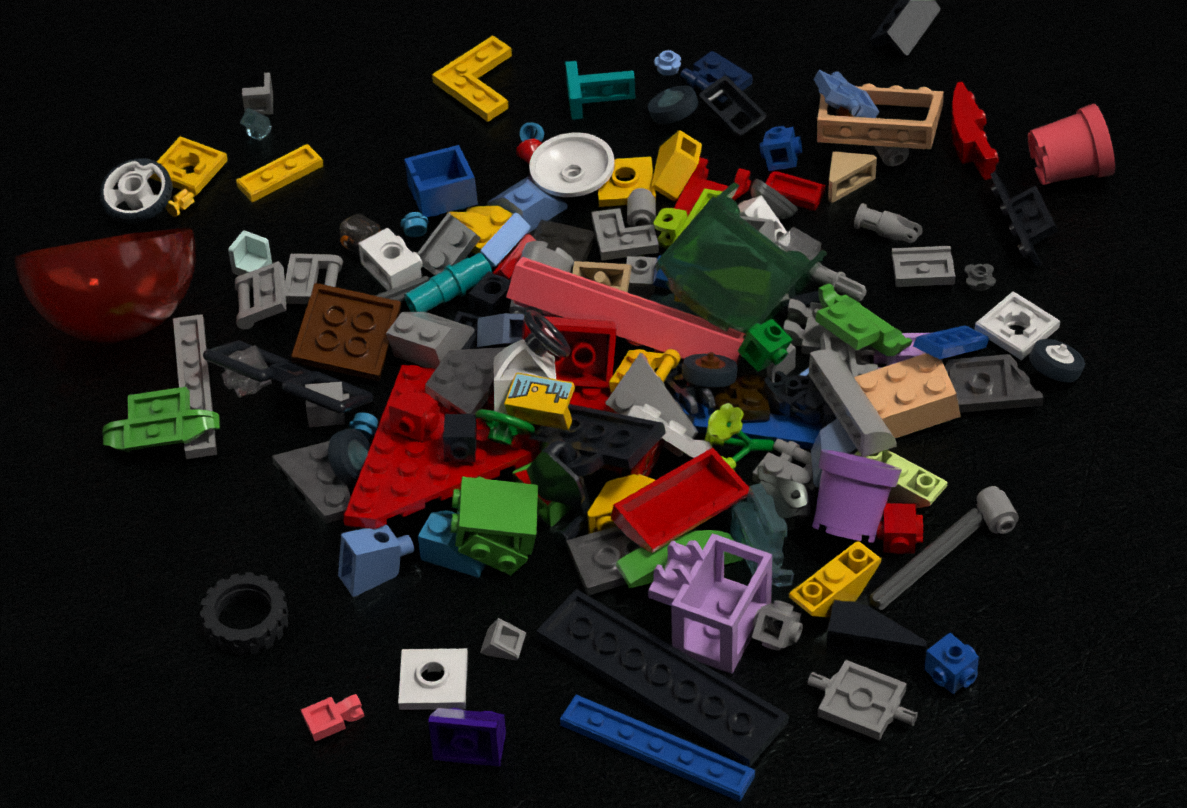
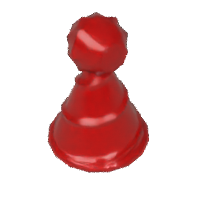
M537 139L523 141L516 149L517 156L530 164L531 156L542 142Z

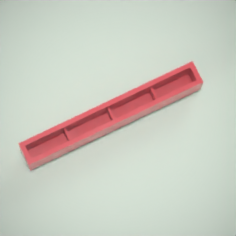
M522 257L515 264L506 298L514 300V303L519 306H532L541 309L542 313L551 317L561 316L564 318L614 321L617 328L616 335L625 338L628 343L635 346L646 345L654 348V351L657 353H664L668 349H673L680 354L683 361L690 355L713 352L716 355L734 360L738 367L741 358L738 349L746 338V333L525 257Z

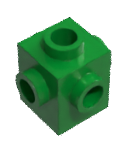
M770 319L762 325L756 323L748 330L738 352L759 372L771 364L775 366L780 364L787 357L788 352L786 350L793 339L773 319Z

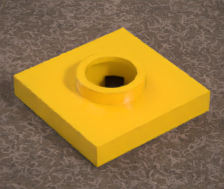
M180 136L157 162L168 171L173 187L180 190L185 188L188 192L197 195L228 160L226 153ZM187 166L195 167L193 168L194 172L191 174H186V170H183V168ZM153 174L150 176V178L161 182L158 175Z
M652 158L614 159L615 166L611 177L603 186L598 188L599 207L627 205L629 195L638 188L648 189L656 201L655 190L651 188L653 181ZM630 174L635 176L630 181H620L616 178L618 175L619 179L624 177L630 178Z

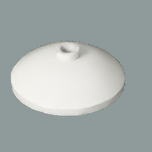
M567 133L555 136L542 143L531 156L529 169L533 182L544 192L559 197H579L603 186L614 171L615 161L612 149L602 139L585 133Z

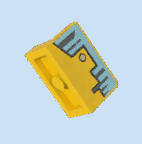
M516 373L504 405L510 416L530 424L569 431L572 417L568 406L575 387L572 382Z

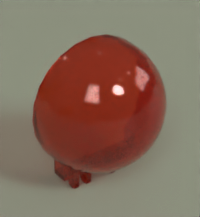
M177 228L137 232L28 251L25 254L14 257L18 280L23 292L34 309L47 322L62 332L78 339L98 343H114L142 336L158 327L173 314L190 287L196 263V246L192 228Z

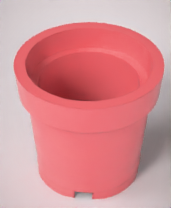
M1096 104L1080 108L1072 116L1030 130L1028 133L1030 155L1032 159L1035 158L1038 166L1035 167V171L1042 185L1092 175L1095 178L1114 175L1115 158L1110 134L1104 117Z

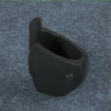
M758 466L760 499L764 515L772 529L775 531L798 530L801 526L808 523L816 509L814 491L798 482L765 474L763 467Z

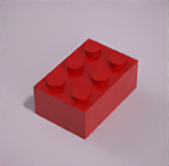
M544 316L560 331L571 349V354L567 358L558 357L551 351H547L555 357L556 379L572 382L574 386L610 388L609 381L613 377L617 331L615 322ZM524 318L522 340L531 333Z

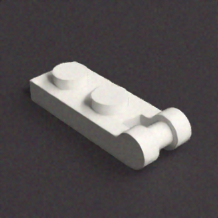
M646 403L644 407L633 405L627 415L662 422L666 430V434L662 438L693 458L712 448V445L706 440H694L685 434L687 429L673 420L667 423L659 418L661 412Z

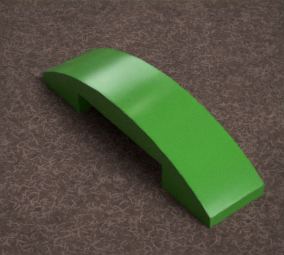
M701 530L687 532L673 541L686 546L690 540H695L703 550L712 533L733 540V538L726 532ZM670 543L653 553L640 547L616 562V567L629 588L653 583L656 566L662 565L664 569L668 562L667 547ZM724 551V565L743 560L742 557Z

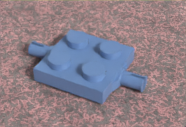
M821 70L817 72L814 81L819 87L818 91L825 97V102L836 109L844 107L854 117L876 118L879 110L866 91L848 83L839 72H834L832 75Z

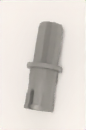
M819 263L811 270V281L821 285L830 283L833 285L836 293L846 294L856 301H862L866 295L867 290L865 286L847 278L844 272L837 273Z

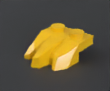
M500 206L468 207L466 212H448L481 237L471 250L475 254L480 253L483 246L513 215V213Z

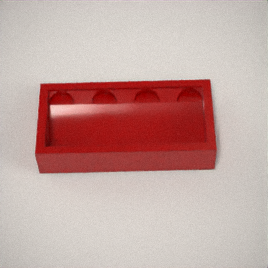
M712 447L615 503L612 509L611 520L632 541L653 553L752 494V490Z

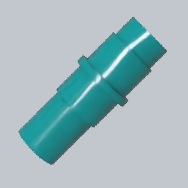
M481 253L465 258L453 266L449 264L444 267V271L429 278V281L405 293V302L411 312H427L457 296H465L466 291L475 287L488 271L492 273L491 267Z

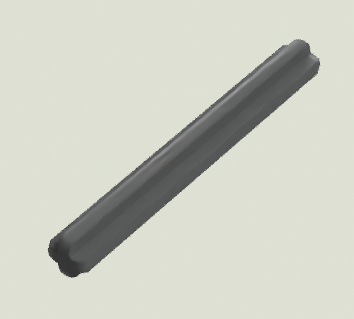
M977 508L967 512L870 594V604L877 610H882L983 525L984 518L982 513Z

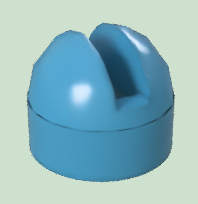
M526 123L520 130V138L522 141L532 139L537 129L534 139L541 142L544 138L543 128L537 123Z

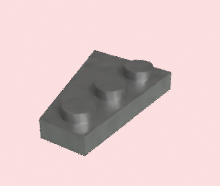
M330 441L273 455V464L278 470H282L286 474L288 481L294 488L297 487L305 496L306 502L325 523L344 519L351 495L347 484L339 480L331 467L328 456Z

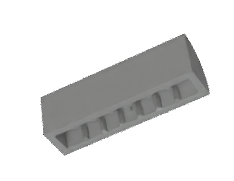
M832 350L810 352L809 376L862 457L896 447V439L839 354Z

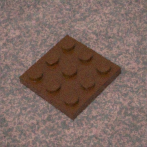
M314 283L291 356L292 363L379 381L390 346L386 332L399 316L401 301Z

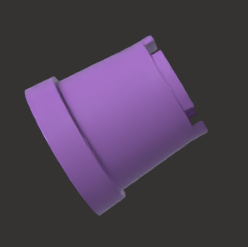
M821 449L818 468L822 469L812 527L819 529V525L822 524L827 527L826 533L858 541L862 540L863 535H867L868 542H874L891 488L896 487L902 469L862 456Z

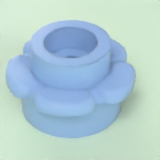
M663 51L659 54V57L655 58L654 63L660 74L670 76L678 72L681 66V57L673 51Z

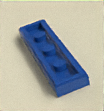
M965 325L917 336L913 347L938 359H943L986 348L990 338Z

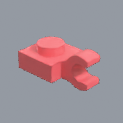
M357 694L351 695L336 704L333 698L329 697L301 709L303 718L315 742L346 729L344 720L352 722L365 716Z

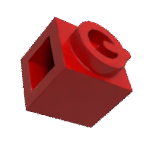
M406 389L389 405L390 430L422 442L439 425L440 416L438 411L440 407L437 400H434L427 393H415Z
M886 503L883 519L880 521L876 532L877 540H883V553H915L916 543H923V515H916V504Z

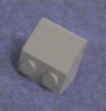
M402 312L386 332L394 357L423 367L437 369L449 350L462 349L474 333V328L427 312Z

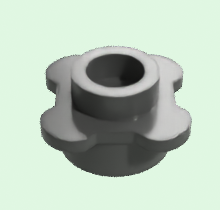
M990 264L967 265L964 270L968 274L966 284L975 291L987 290L996 281L992 277L993 266Z

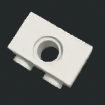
M388 228L359 242L362 265L387 290L422 277L421 268L423 264L419 255L416 252L412 253L406 247L403 239L400 236H395Z

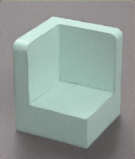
M245 230L242 231L228 249L233 274L240 276L272 264L268 239Z

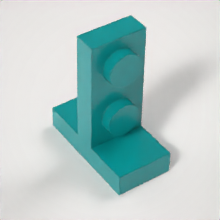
M577 61L566 62V81L572 119L583 118L582 103L635 99L634 71L579 76Z

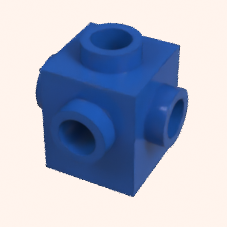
M778 126L765 132L764 141L760 143V153L762 159L766 160L768 171L796 167L798 155L802 153V143L799 136L795 137L793 127L785 128Z
M949 633L926 651L925 671L931 675L936 684L944 686L954 694L963 686L968 687L975 681L978 675L979 656L972 647L967 644L964 645L954 635Z

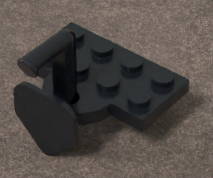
M569 404L568 408L572 417L569 431L540 426L528 438L532 449L541 450L527 468L531 484L538 485V495L543 499L571 505L575 516L563 530H558L554 533L553 540L559 548H566V541L574 539L588 525L587 512L592 505L583 476L596 472L605 464L631 470L666 434L662 422Z

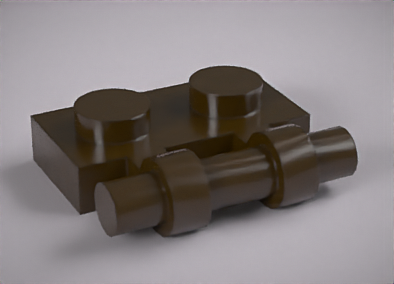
M737 376L736 381L729 386L711 387V392L716 401L714 410H720L722 405L730 403L734 408L738 407L743 411L744 415L741 421L769 420L770 407L767 394L763 388L764 376Z

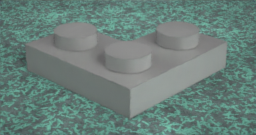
M620 208L592 212V222L602 261L659 253V244L653 224L625 228Z

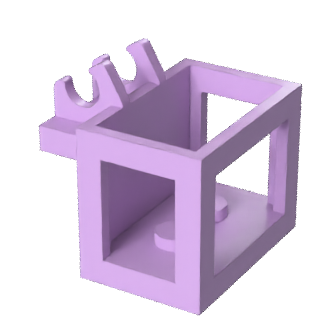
M713 533L703 550L695 540H690L686 546L671 541L667 547L668 562L663 569L662 565H657L654 569V581L648 590L649 598L671 606L673 647L703 664L732 674L754 632L753 620L756 612L762 606L771 603L772 554ZM724 551L757 563V570L748 586L724 578Z

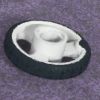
M146 158L130 159L125 161V163L118 164L104 178L100 188V201L106 213L119 222H131L133 224L139 221H147V219H152L156 214H159L168 204L167 202L170 200L173 191L172 180L166 168L160 163ZM153 174L158 175L162 182L159 195L153 194L147 181ZM119 181V189L114 190L113 188L115 184ZM126 201L128 207L133 209V211L121 210L116 206Z

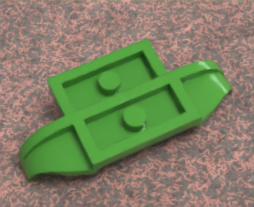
M830 283L818 288L819 299L823 309L817 311L816 322L854 349L859 350L870 345L886 356H895L911 346L912 340L905 338L900 330L876 316L848 295L840 296L837 294Z
M186 387L128 395V419L104 425L102 428L103 446H111L116 450L129 453L132 450L178 443L187 444L207 430L220 429L219 414L202 409L190 410V391Z

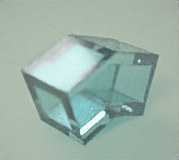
M249 108L246 109L240 124L246 127L247 135L261 141L271 131L269 118Z

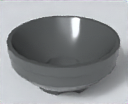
M755 179L751 186L752 198L762 195L778 219L791 218L798 211L794 204L761 180Z

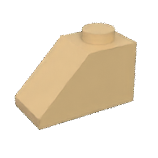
M574 261L572 274L628 292L632 266L629 264Z

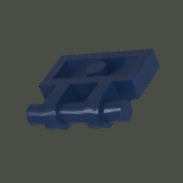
M711 51L694 63L693 72L688 68L683 69L681 72V78L685 79L689 86L694 89L699 88L702 91L722 76L730 78L742 91L752 84L751 74L714 51ZM722 95L715 100L724 103L727 97Z

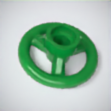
M483 409L475 413L478 421L489 426L490 431L487 439L493 442L511 446L515 435L529 436L535 433V427L532 424L519 418Z

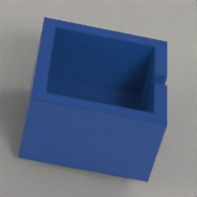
M459 145L404 159L408 186L422 216H438L450 211L478 205L475 177Z

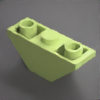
M889 450L863 456L902 469L896 487L891 488L886 503L916 504V508L930 506L947 487V481ZM857 451L854 454L857 456H862L859 451Z

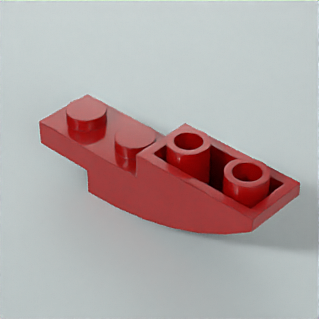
M959 82L956 84L952 104L951 134L953 144L962 164L973 162L983 179L992 178L990 174L995 172L999 159L996 150L988 144L986 134L983 131V127L986 125V116L984 111L976 105L973 93L971 91L968 92L963 82Z

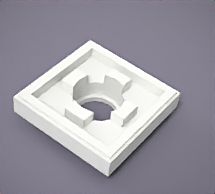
M1012 292L975 323V330L989 336L990 341L1022 360L1031 352L1038 340L1047 339L1059 328L1060 320L1017 293ZM1020 325L1025 330H1023V334L1015 335V330L1010 329L1009 326Z
M402 649L399 710L465 709L467 649ZM427 669L428 673L434 671L441 672V669L445 671L444 676L438 681L430 682L421 677V673Z

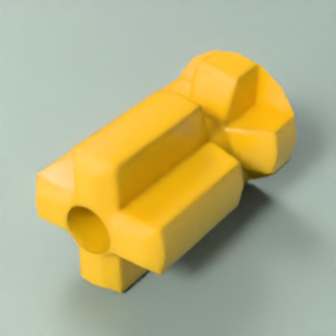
M185 188L173 197L174 202L171 200L167 202L166 210L172 216H178L180 214L179 208L185 210L194 202V194L188 192Z

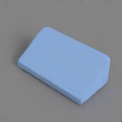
M514 213L480 251L487 259L491 268L497 266L530 230L531 226L518 213Z

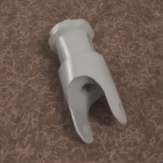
M863 203L860 205L854 221V228L860 229L862 227L875 231L878 236L890 240H902L913 243L922 234L920 224L909 221L907 218L892 212L884 211L882 213L869 209Z

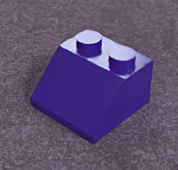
M437 708L430 715L428 722L433 760L500 767L506 736L504 714L492 711H467L460 708Z

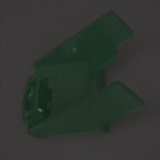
M734 182L716 198L713 196L659 258L655 269L657 272L660 269L668 278L666 284L668 288L692 311L726 332L730 327L745 333L743 336L745 339L746 333L756 323L762 325L772 319L790 299L809 283L826 257L827 252L822 250L810 261L800 251L785 252L739 216L740 209L732 199L739 185Z

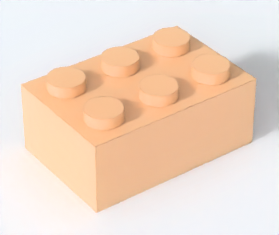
M927 353L854 377L894 438L961 417L957 394L942 359Z

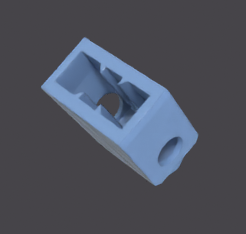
M387 525L377 529L365 528L341 534L338 576L353 597L396 577L399 574L400 557L414 552L413 542L408 535L396 538Z

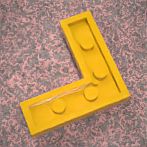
M491 36L432 74L433 83L489 122L508 109V100L477 78L512 56L511 47L495 36Z

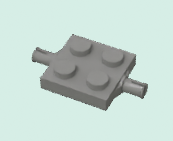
M845 660L839 672L831 679L818 675L815 672H812L809 677V686L825 691V697L818 708V717L880 740L886 727L894 719L911 726L914 725L917 719V712L900 707V701L906 692L907 683L848 660Z

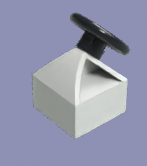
M528 310L524 314L525 323L531 333L524 340L509 345L494 357V410L496 412L508 415L504 403L516 373L556 379L555 357L547 351L549 350L561 358H567L571 354L570 346L560 331L544 316L533 310Z

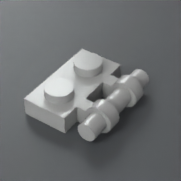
M777 439L773 449L782 453L781 456L778 457L768 452L758 466L763 467L765 474L798 482L812 489L814 494H816L819 488L813 484L811 453L801 449L800 445L793 441L787 443ZM795 459L806 464V466L802 468L792 462ZM756 468L753 472V481L758 483Z

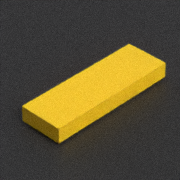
M306 144L237 179V187L251 202H254L321 168L323 160Z

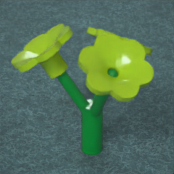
M730 403L722 405L720 410H716L710 415L705 440L711 445L723 446L725 443L743 447L732 458L721 456L727 464L734 469L736 463L750 451L772 452L774 450V441L771 439H750L741 431L743 411L738 407L734 408ZM737 435L740 439L731 438V436Z

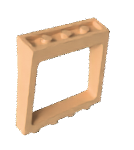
M864 84L862 87L856 86L866 91L874 104L930 108L925 121L828 115L829 105L825 102V97L820 93L817 142L916 149L932 148L943 106L942 91H931L927 87L909 90L903 89L898 85L891 86L890 88H876L872 84Z

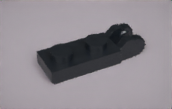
M683 362L678 363L676 368L671 369L664 381L665 387L675 400L683 404L687 413L691 415L698 413L696 400L699 397L703 405L708 409L715 407V398L708 387L689 383L683 378Z

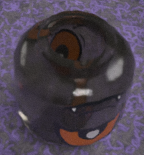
M362 214L352 215L340 225L341 245L360 256L359 242L380 232V225Z

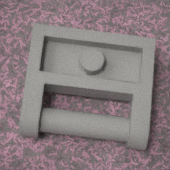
M290 254L285 279L286 304H308L314 283H317L319 269L327 270L324 285L336 287L338 272L342 270V258L337 255Z
M279 261L236 277L234 284L235 290L238 292L239 305L236 324L239 328L250 329L253 327L254 322L287 311L284 268ZM253 286L254 307L250 308V291Z

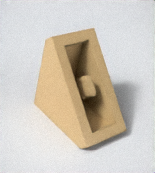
M833 152L828 200L833 203L876 179L877 158L869 154Z

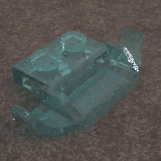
M762 483L751 485L747 502L741 500L730 507L732 513L730 531L736 542L772 554V585H792L794 577L792 570L780 568L784 558L782 553L784 537L787 536L786 522L783 518H779L775 510L774 500L771 495H767ZM745 559L754 575L757 570V563Z

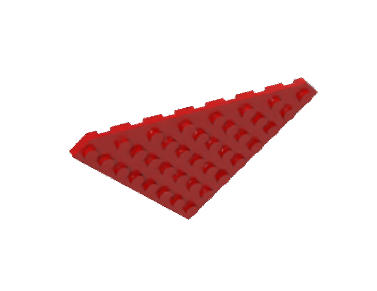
M402 365L345 511L344 525L377 529L386 525L387 519L395 515L401 514L405 517L424 509L425 503L435 498H439L442 501L452 497L453 490L460 488L462 476L472 478L480 476L491 480L500 476V471L513 466L517 469L533 462L541 450L531 448L528 439L531 435H515L511 446L493 442L487 439L490 431L489 426L476 419V462H444L443 433L445 414L462 413L456 409L449 411L439 401H437L440 407L438 411L440 416L439 425L422 442L391 431L389 405L406 389L415 393H426L425 384L436 370V368L420 367L417 365ZM574 386L575 389L569 404L619 414L605 403L612 394L610 388ZM494 391L481 409L495 411ZM532 424L535 427V431L541 426Z

